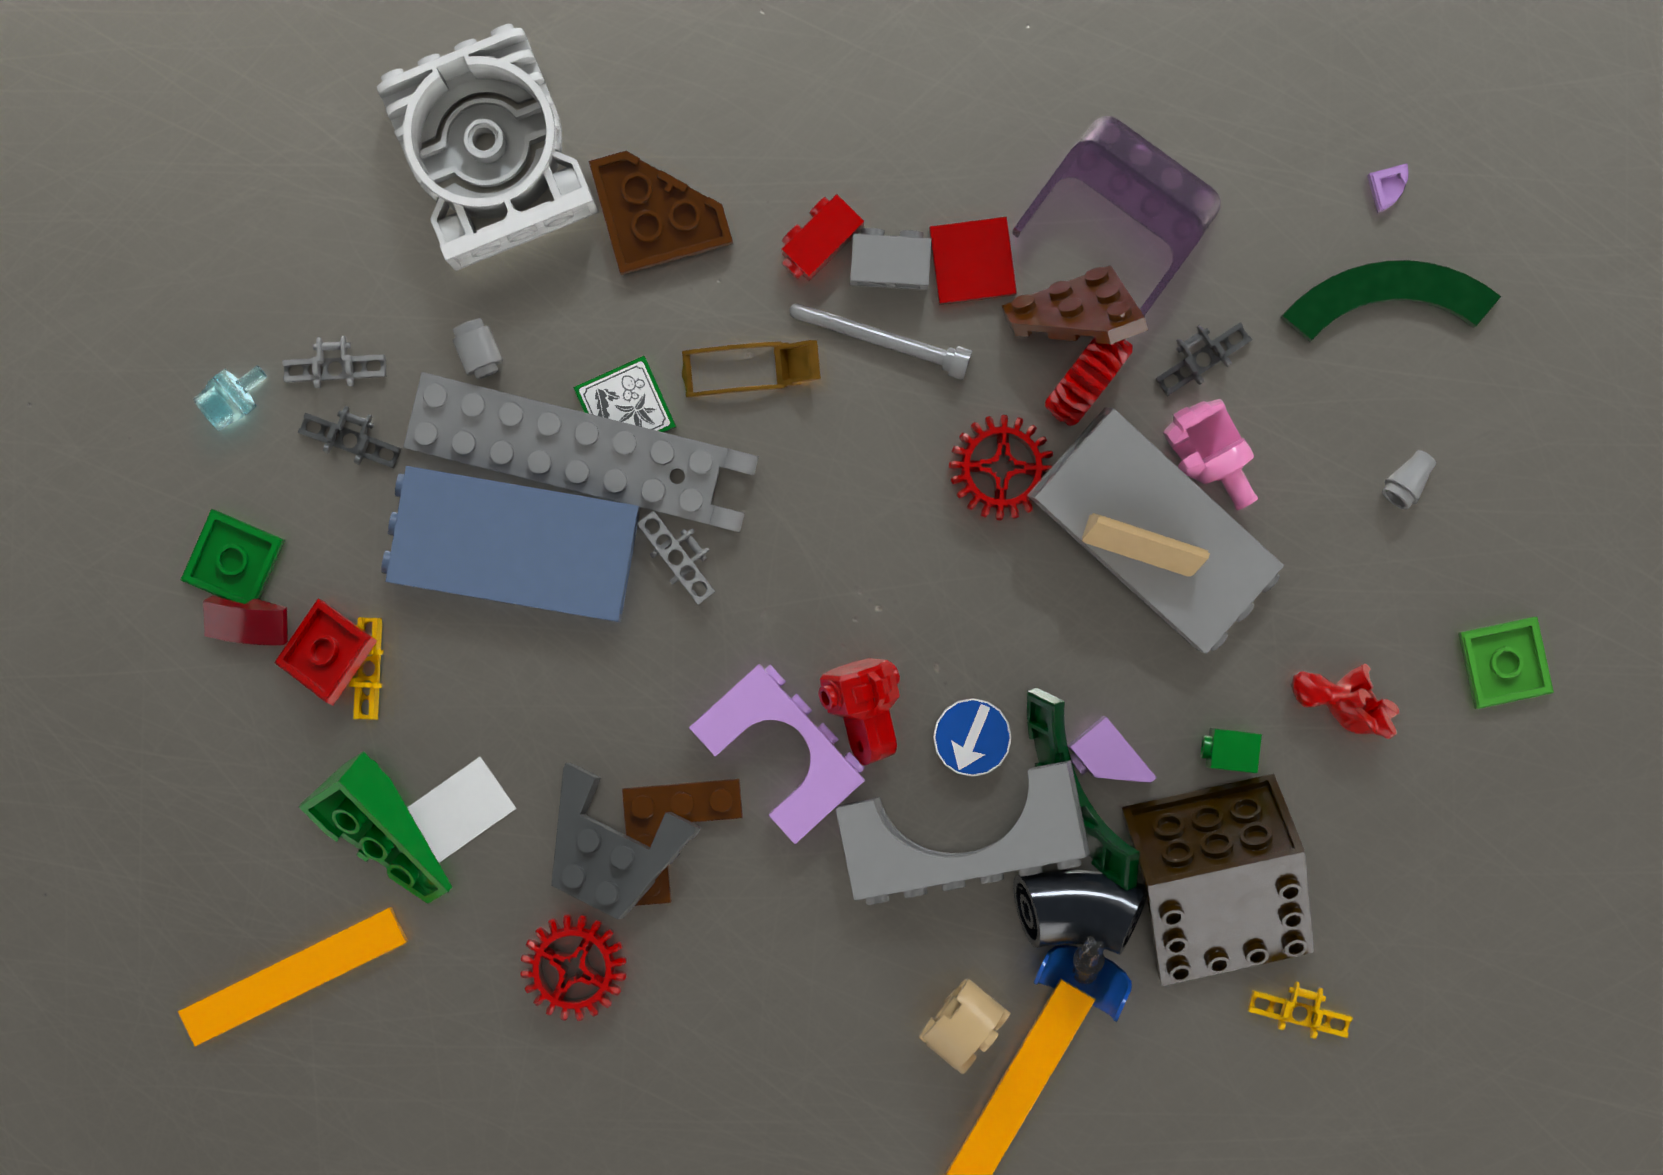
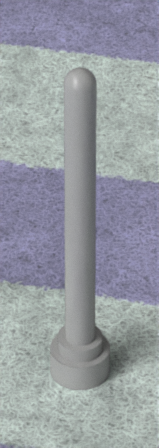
M796 303L790 308V315L795 319L943 365L942 370L949 371L948 376L961 380L964 379L972 354L970 349L957 346L956 349L949 347L947 351Z

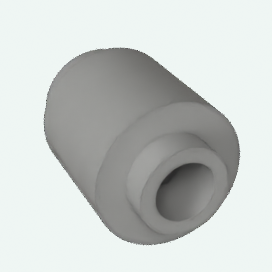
M481 318L468 321L453 329L455 335L453 343L467 375L475 374L477 379H482L499 371L497 365L503 359L489 326H484Z

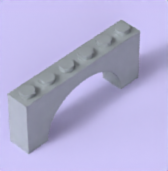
M1071 760L1029 769L1027 801L1014 827L999 841L971 852H938L912 842L892 824L883 808L880 797L842 804L836 807L854 901L866 899L867 905H873L889 901V894L904 892L905 898H911L927 894V887L942 884L943 891L965 887V880L980 877L981 884L1003 880V873L1016 870L1019 871V876L1022 877L1042 873L1043 865L1057 863L1058 869L1082 865L1081 858H1086L1090 851Z

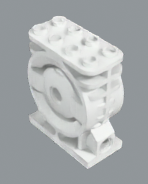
M505 24L491 31V37L477 42L476 39L465 40L454 47V52L442 57L439 54L426 56L417 62V67L405 72L403 69L389 71L381 76L382 82L377 86L379 96L383 100L388 118L392 122L395 135L401 144L414 177L427 194L437 202L430 220L440 242L443 256L455 271L599 213L577 160L562 154V127L554 102L522 28H514L512 24ZM480 94H494L506 97L517 104L534 99L537 101L519 110H515L509 104L494 98H477L467 101L457 107L448 117L442 131L441 141L422 149V145L437 138L440 125L447 113L456 104L469 97ZM486 133L493 134L495 136V144L492 148L485 151L476 148V141L479 136ZM545 140L544 147L536 149L534 160L527 173L517 183L507 189L493 193H479L465 189L457 183H453L445 188L437 185L455 176L478 187H493L504 184L515 178L522 171L528 160L531 145ZM559 164L567 167L560 171H557ZM548 187L550 188L554 198L553 202L547 201L520 212L533 204ZM449 208L457 212L446 217ZM471 217L485 219L505 217V219L476 230Z

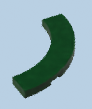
M1410 260L1382 261L1351 268L1326 279L1295 301L1280 318L1311 342L1331 322L1356 308L1379 302L1410 300L1428 303L1448 311L1474 328L1501 296L1480 281L1449 267Z
M1039 688L1027 691L1029 740L1034 739L1039 761L1035 763V767L1071 760L1065 733V701ZM1072 764L1090 851L1089 856L1092 858L1091 864L1126 891L1137 886L1140 851L1118 837L1101 819L1084 793Z

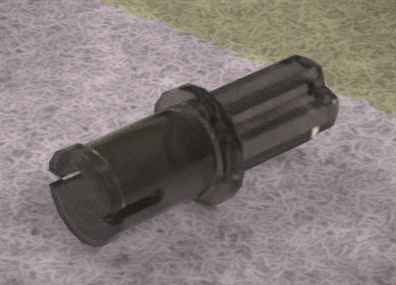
M1094 936L1086 937L1084 945L1080 946L1073 956L1074 967L1072 971L1075 973V980L1081 984L1093 983L1105 963L1103 954L1104 944L1102 941L1096 942Z

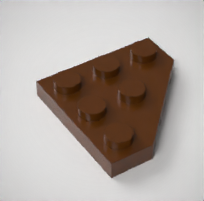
M628 151L589 161L621 275L733 244L723 205L716 200L690 188L682 181L662 170L656 169Z
M1111 265L1093 268L1087 271L1085 275L1069 281L1055 282L1045 290L1031 295L1018 296L1012 302L1002 305L1006 321L1014 335L1020 337H1029L1032 331L1047 332L1049 339L1077 341L1080 335L1094 336L1097 343L1114 344L1148 331L1145 316Z

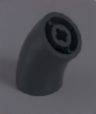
M1051 869L1029 876L1020 877L1016 875L1013 881L1014 899L1022 928L1029 942L1036 948L1056 944H1082L1106 949L1120 955L1129 942L1147 901L1145 884L1137 882L1135 888L1126 891L1100 871Z

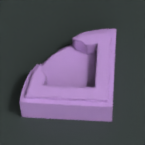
M1407 163L1367 175L1377 213L1392 206L1402 195L1408 181Z

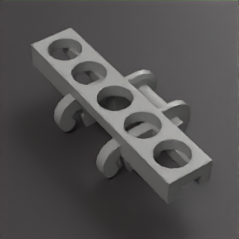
M341 336L340 342L323 343L321 337H317L316 344H313V350H317V357H312V359L283 360V378L286 383L314 381L315 388H321V381L347 379V385L354 386V379L387 377L386 357L384 354L351 356L347 354V348H351V343L346 341L345 336ZM341 350V358H324V351ZM379 361L381 363L380 371H368V362ZM332 362H339L342 365L341 374L331 376L328 372V366ZM353 362L361 363V372H354ZM311 364L313 375L309 374V367ZM301 365L304 370L303 375L290 376V367Z
M652 511L637 523L655 547L650 556L655 558L660 554L676 575L670 580L672 585L680 580L698 605L715 593L714 589L694 564L699 558L702 562L706 560L705 554L709 551L708 548L702 550L692 537V534L695 532L694 529L688 532L686 529H683L681 531L683 536L676 540L655 511ZM649 519H654L660 527L659 531L655 534H651L645 526ZM662 534H666L669 540L660 546L657 538ZM684 540L696 554L691 559L680 546V543ZM673 550H679L683 554V561L679 565H673L668 560L669 553ZM693 570L695 573L694 578L686 581L684 576ZM697 581H701L707 589L703 596H698L692 589L693 584Z

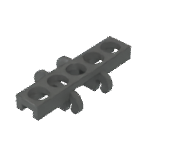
M1238 323L1212 341L1208 336L1210 333L1208 328L1204 330L1200 325L1197 326L1198 333L1183 342L1181 339H1177L1176 342L1179 347L1176 350L1178 353L1183 352L1186 358L1156 378L1166 396H1169L1193 379L1201 385L1204 383V379L1200 374L1220 361L1226 367L1230 366L1232 362L1228 356L1252 341V338L1244 330L1242 323ZM1236 331L1240 332L1243 340L1236 345H1232L1228 340V336ZM1203 339L1206 345L1191 354L1189 348ZM1219 342H1222L1226 345L1227 351L1223 349ZM1212 348L1214 349V351L1217 353L1218 356H1216V355L1213 353ZM1201 352L1207 353L1211 358V362L1207 367H1201L1196 362V357ZM1186 366L1191 374L1188 377H1183L1180 373V368ZM1171 374L1176 375L1178 383L1171 388L1166 387L1164 379Z
M345 406L343 411L338 412L337 416L340 419L338 424L308 413L304 414V420L298 433L327 443L323 447L324 452L329 453L332 446L356 454L354 463L358 465L364 457L391 468L395 467L401 448L366 435L368 429H372L374 423H371L372 415H368L364 419L349 413V407ZM312 420L320 423L321 430L319 433L315 434L307 431L308 422ZM346 421L362 426L360 433L345 428ZM330 427L329 433L326 438L325 431L327 428ZM349 433L357 437V444L353 448H347L343 444L344 436ZM369 442L375 444L376 447L372 454L366 453ZM382 448L393 451L394 456L392 460L387 461L380 458L379 453Z

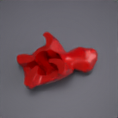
M1366 663L1351 670L1336 684L1321 674L1301 671L1293 676L1291 687L1296 700L1302 706L1307 708L1321 705L1328 706L1330 713L1337 719L1340 725L1355 734H1375L1386 739H1391L1397 734L1396 727L1391 719L1400 713L1399 708L1391 700H1377L1375 694L1371 691L1374 688L1369 676L1371 669Z

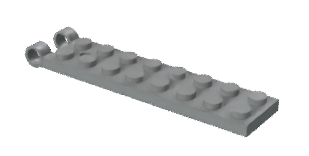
M425 372L421 373L403 446L406 449L626 504L637 505L642 508L737 532L741 530L745 513L711 505L720 468L723 467L754 475L759 457ZM676 468L683 470L685 474V479L680 484H675L670 479V473Z

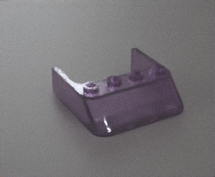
M1103 116L1096 119L1073 146L1016 224L1012 234L1017 238L1021 235L1060 180L1076 178L1084 182L1165 241L1172 251L1171 266L1139 308L1145 316L1217 216L1221 200L1218 193L1210 185L1123 122L1112 116Z

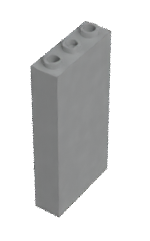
M1105 407L1027 495L1189 644L1205 654L1210 650H1217L1228 637L1226 631L1235 621L1240 622L1249 615L1254 607L1252 602L1261 592L1269 591L1280 578L1278 572L1284 567L1277 558L1114 408ZM1095 513L1208 550L1210 555L1208 560L1194 575L1185 576L1086 544L1082 541V536L1089 515Z

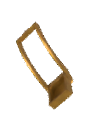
M806 340L791 344L781 341L749 343L682 351V378L685 383L686 397L783 389L787 386L800 385L801 382L821 379L817 340ZM774 347L776 385L693 392L691 354Z

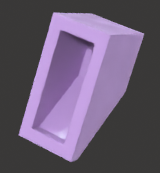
M1102 716L1068 745V748L1072 751L1070 755L1072 764L1082 776L1089 772L1095 778L1151 783L1157 778L1105 716Z

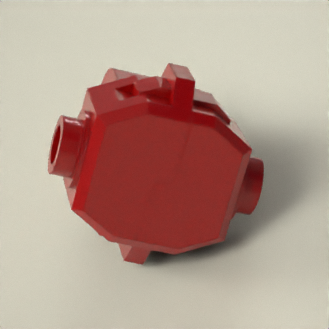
M867 658L831 669L820 678L821 687L818 692L820 702L827 709L828 713L843 717L851 751L862 765H869L890 757L897 750V740L889 710L900 697L897 686L900 681V675L897 667L885 659Z

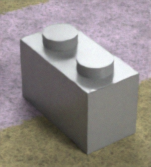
M862 228L861 234L853 233L851 286L928 289L931 238H923V232L903 230L900 231V236H886L883 229Z

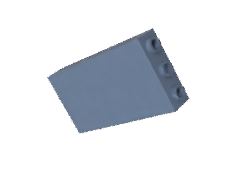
M411 466L405 467L404 474H398L395 486V496L400 497L398 513H391L388 526V535H393L391 551L386 550L384 552L381 573L387 574L385 582L621 622L641 507Z

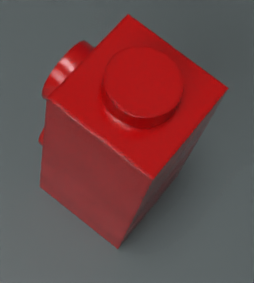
M838 194L830 201L826 197L822 198L809 212L813 218L803 228L798 224L795 225L782 239L785 246L781 249V252L786 258L782 264L796 279L803 275L810 281L853 239V233L858 234L864 228V220Z

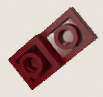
M213 595L203 601L204 636L253 645H285L288 643L287 607L255 598L246 604Z

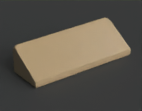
M1095 513L1089 515L1082 536V541L1086 544L1185 576L1194 575L1208 560L1210 555L1208 550Z

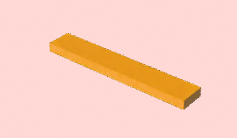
M389 907L179 1010L178 1013L194 1046H197L407 943L408 940L392 907Z
M1060 978L945 1175H992L1095 1002L1094 997Z

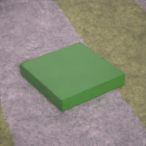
M1537 616L1458 633L1474 709L1554 693Z

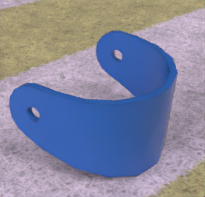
M1071 945L1054 946L1050 949L1034 980L1036 985L1043 984L1052 988L1056 987L1060 978L1094 997L1095 1002L1093 1006L1110 1015L1115 1022L1118 1021L1132 990V981L1116 963L1099 953Z

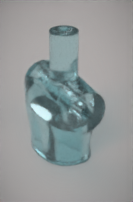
M256 365L238 380L225 368L207 382L205 388L193 398V401L209 422L220 431L227 425L240 421L257 407L249 391L267 378V376Z

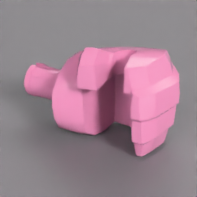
M1221 399L1210 402L1202 401L1173 414V422L1164 430L1163 434L1172 449L1182 460L1178 468L1184 474L1202 484L1221 480L1236 510L1245 508L1257 501L1258 496L1254 493L1242 470L1244 465L1254 458V454L1245 438H1241Z

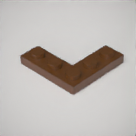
M740 778L622 789L626 835L649 847L653 843L665 812H672L690 822L743 818ZM669 865L654 880L655 883L635 906L672 902Z

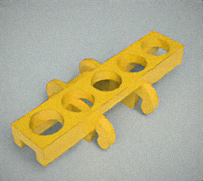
M358 617L357 626L364 631L365 626L369 622H373L372 637L378 641L369 653L372 656H367L359 667L358 678H352L349 682V687H355L353 719L377 720L379 688H382V683H380L381 655L384 650H381L382 618ZM367 661H371L375 665V671L371 676H367L363 671V666ZM362 688H370L369 695H366ZM365 700H369V715L364 714L361 708Z
M1295 981L1293 987L1288 989V992L1291 993L1290 999L1256 990L1252 991L1247 1011L1278 1019V1029L1280 1030L1285 1029V1021L1311 1028L1310 1038L1313 1039L1317 1038V1030L1348 1038V1029L1353 1017L1320 1008L1321 1001L1325 1002L1326 996H1323V988L1313 992L1300 988V983ZM1300 996L1314 1000L1313 1006L1297 1002V997ZM1258 997L1269 1000V1006L1266 1010L1255 1008V1000ZM1276 1003L1283 1004L1280 1014L1274 1013L1273 1008ZM1298 1006L1304 1007L1307 1011L1305 1019L1301 1021L1295 1020L1292 1016L1294 1008ZM1315 1013L1313 1021H1311L1312 1014ZM1323 1015H1325V1022L1321 1025ZM1331 1019L1344 1020V1027L1341 1030L1331 1028Z

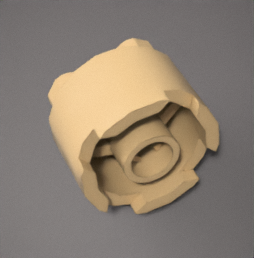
M970 979L963 980L944 1000V1006L935 1018H930L919 1035V1038L930 1049L961 1074H964L977 1057L974 1054L979 1049L985 1052L993 1044L999 1035L996 1031L1011 1014Z

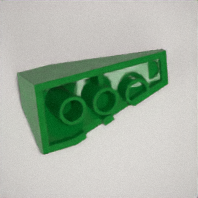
M364 751L344 763L300 804L299 808L327 836L336 842L342 837L359 849L356 856L365 862H368L369 859L375 860L386 867L390 879L425 903L432 902L449 892L452 888L451 883L392 780L381 770L378 763L371 759Z

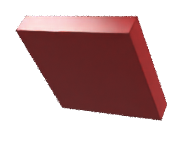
M1007 217L929 227L939 305L1014 296L1017 294Z
M318 598L274 663L323 701L334 706L378 640L328 603Z

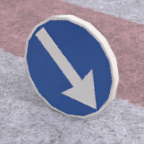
M970 698L957 701L943 711L936 722L933 739L936 753L945 766L957 774L974 777L988 774L1001 765L1009 753L1012 736L1009 722L1000 709L988 701Z

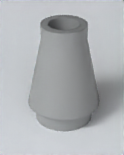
M1417 450L1412 458L1385 480L1386 486L1382 493L1386 499L1401 509H1408L1411 504H1417L1429 475L1436 465L1434 458L1424 451Z

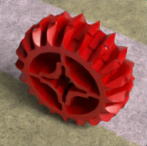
M1094 337L1046 399L1045 408L1053 413L1052 416L1060 422L1063 421L1069 426L1076 425L1132 353L1133 345L1125 339L1114 344L1097 343Z
M1004 414L1000 417L999 427H995L991 416L985 418L987 429L984 431L978 423H972L970 427L975 437L972 439L964 432L959 436V439L967 445L966 449L959 446L952 448V453L962 457V460L949 463L950 469L961 470V475L950 479L951 484L956 485L963 482L965 488L956 494L957 497L961 499L970 493L973 499L967 505L969 510L974 509L977 503L980 502L984 505L980 516L986 518L990 508H996L995 517L999 521L1004 517L1005 508H1009L1012 519L1019 517L1017 508L1019 504L1027 513L1033 510L1027 495L1042 479V474H1046L1052 468L1051 465H1043L1042 460H1048L1053 457L1052 451L1040 453L1038 449L1047 442L1045 436L1040 437L1035 442L1030 438L1035 433L1036 426L1031 425L1026 433L1020 431L1023 419L1018 417L1014 422L1013 428L1007 427L1008 416ZM997 436L996 451L992 458L980 459L979 461L970 460L972 452L978 444L988 438ZM1009 437L1019 441L1026 447L1033 463L1016 460L1011 455ZM1003 448V458L1008 460L1007 463L1010 462L1013 468L1021 469L1008 471L1002 480L1001 488L1000 477L996 476L997 472L993 473L992 468L982 466L996 464L1002 455ZM970 472L985 474L992 479L995 491L994 498L985 495L976 487ZM1033 475L1031 483L1024 493L1015 498L1006 499L1008 483L1012 477Z
M571 914L564 915V927L562 928L555 918L550 919L548 924L552 933L549 934L544 928L539 927L535 933L542 942L539 943L536 940L529 939L526 943V946L534 951L535 955L523 954L521 956L522 962L532 965V968L521 971V977L534 978V982L525 987L526 993H531L538 989L541 994L535 998L533 1003L539 1006L547 999L550 1005L546 1009V1014L549 1016L553 1014L557 1006L562 1007L560 1018L564 1021L568 1019L570 1009H575L577 1021L584 1019L585 1007L588 1008L589 1013L593 1017L599 1014L597 1001L604 1007L609 1008L612 1001L606 992L618 996L622 989L612 983V981H624L627 975L623 971L615 970V966H622L627 963L626 957H614L613 953L623 947L622 943L616 942L611 946L607 943V940L613 936L614 931L608 929L603 936L598 934L597 931L602 924V921L599 919L592 924L591 929L586 928L587 915L584 914L580 915L577 926H573ZM565 936L583 937L581 943L573 952L566 953L559 949L556 951L549 947L553 941ZM593 944L598 947L603 955L606 967L605 977L598 974V971L588 961V955ZM583 950L579 968L584 971V974L580 976L577 972L565 984L564 981L568 976L569 967L564 964V960L568 959L571 962ZM543 958L550 961L549 964L554 966L559 973V981L555 990L549 986L544 977ZM577 982L587 985L592 984L599 988L593 994L583 998L565 997L571 985Z

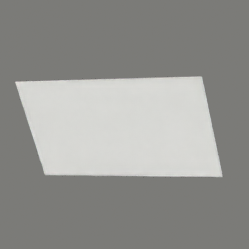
M481 757L475 759L407 807L439 863L517 809Z

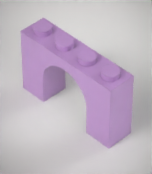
M758 664L689 728L715 757L744 730L757 722L765 720L782 721L793 726L802 734L810 751L808 774L804 781L769 813L770 818L796 844L865 781L860 775L865 768L850 751L845 756L840 753L834 746L839 739L824 723L817 727L807 715L812 712V709L798 694H795L792 698L789 697L781 688L786 681L771 665L764 669Z

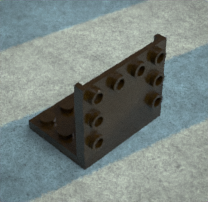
M1274 773L1122 807L1123 819L1132 847L1140 851L1139 868L1146 886L1157 971L1161 986L1314 953L1305 850Z

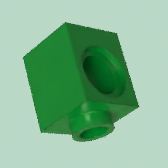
M1210 728L1209 736L1203 735L1200 757L1201 759H1206L1205 767L1258 773L1262 734Z

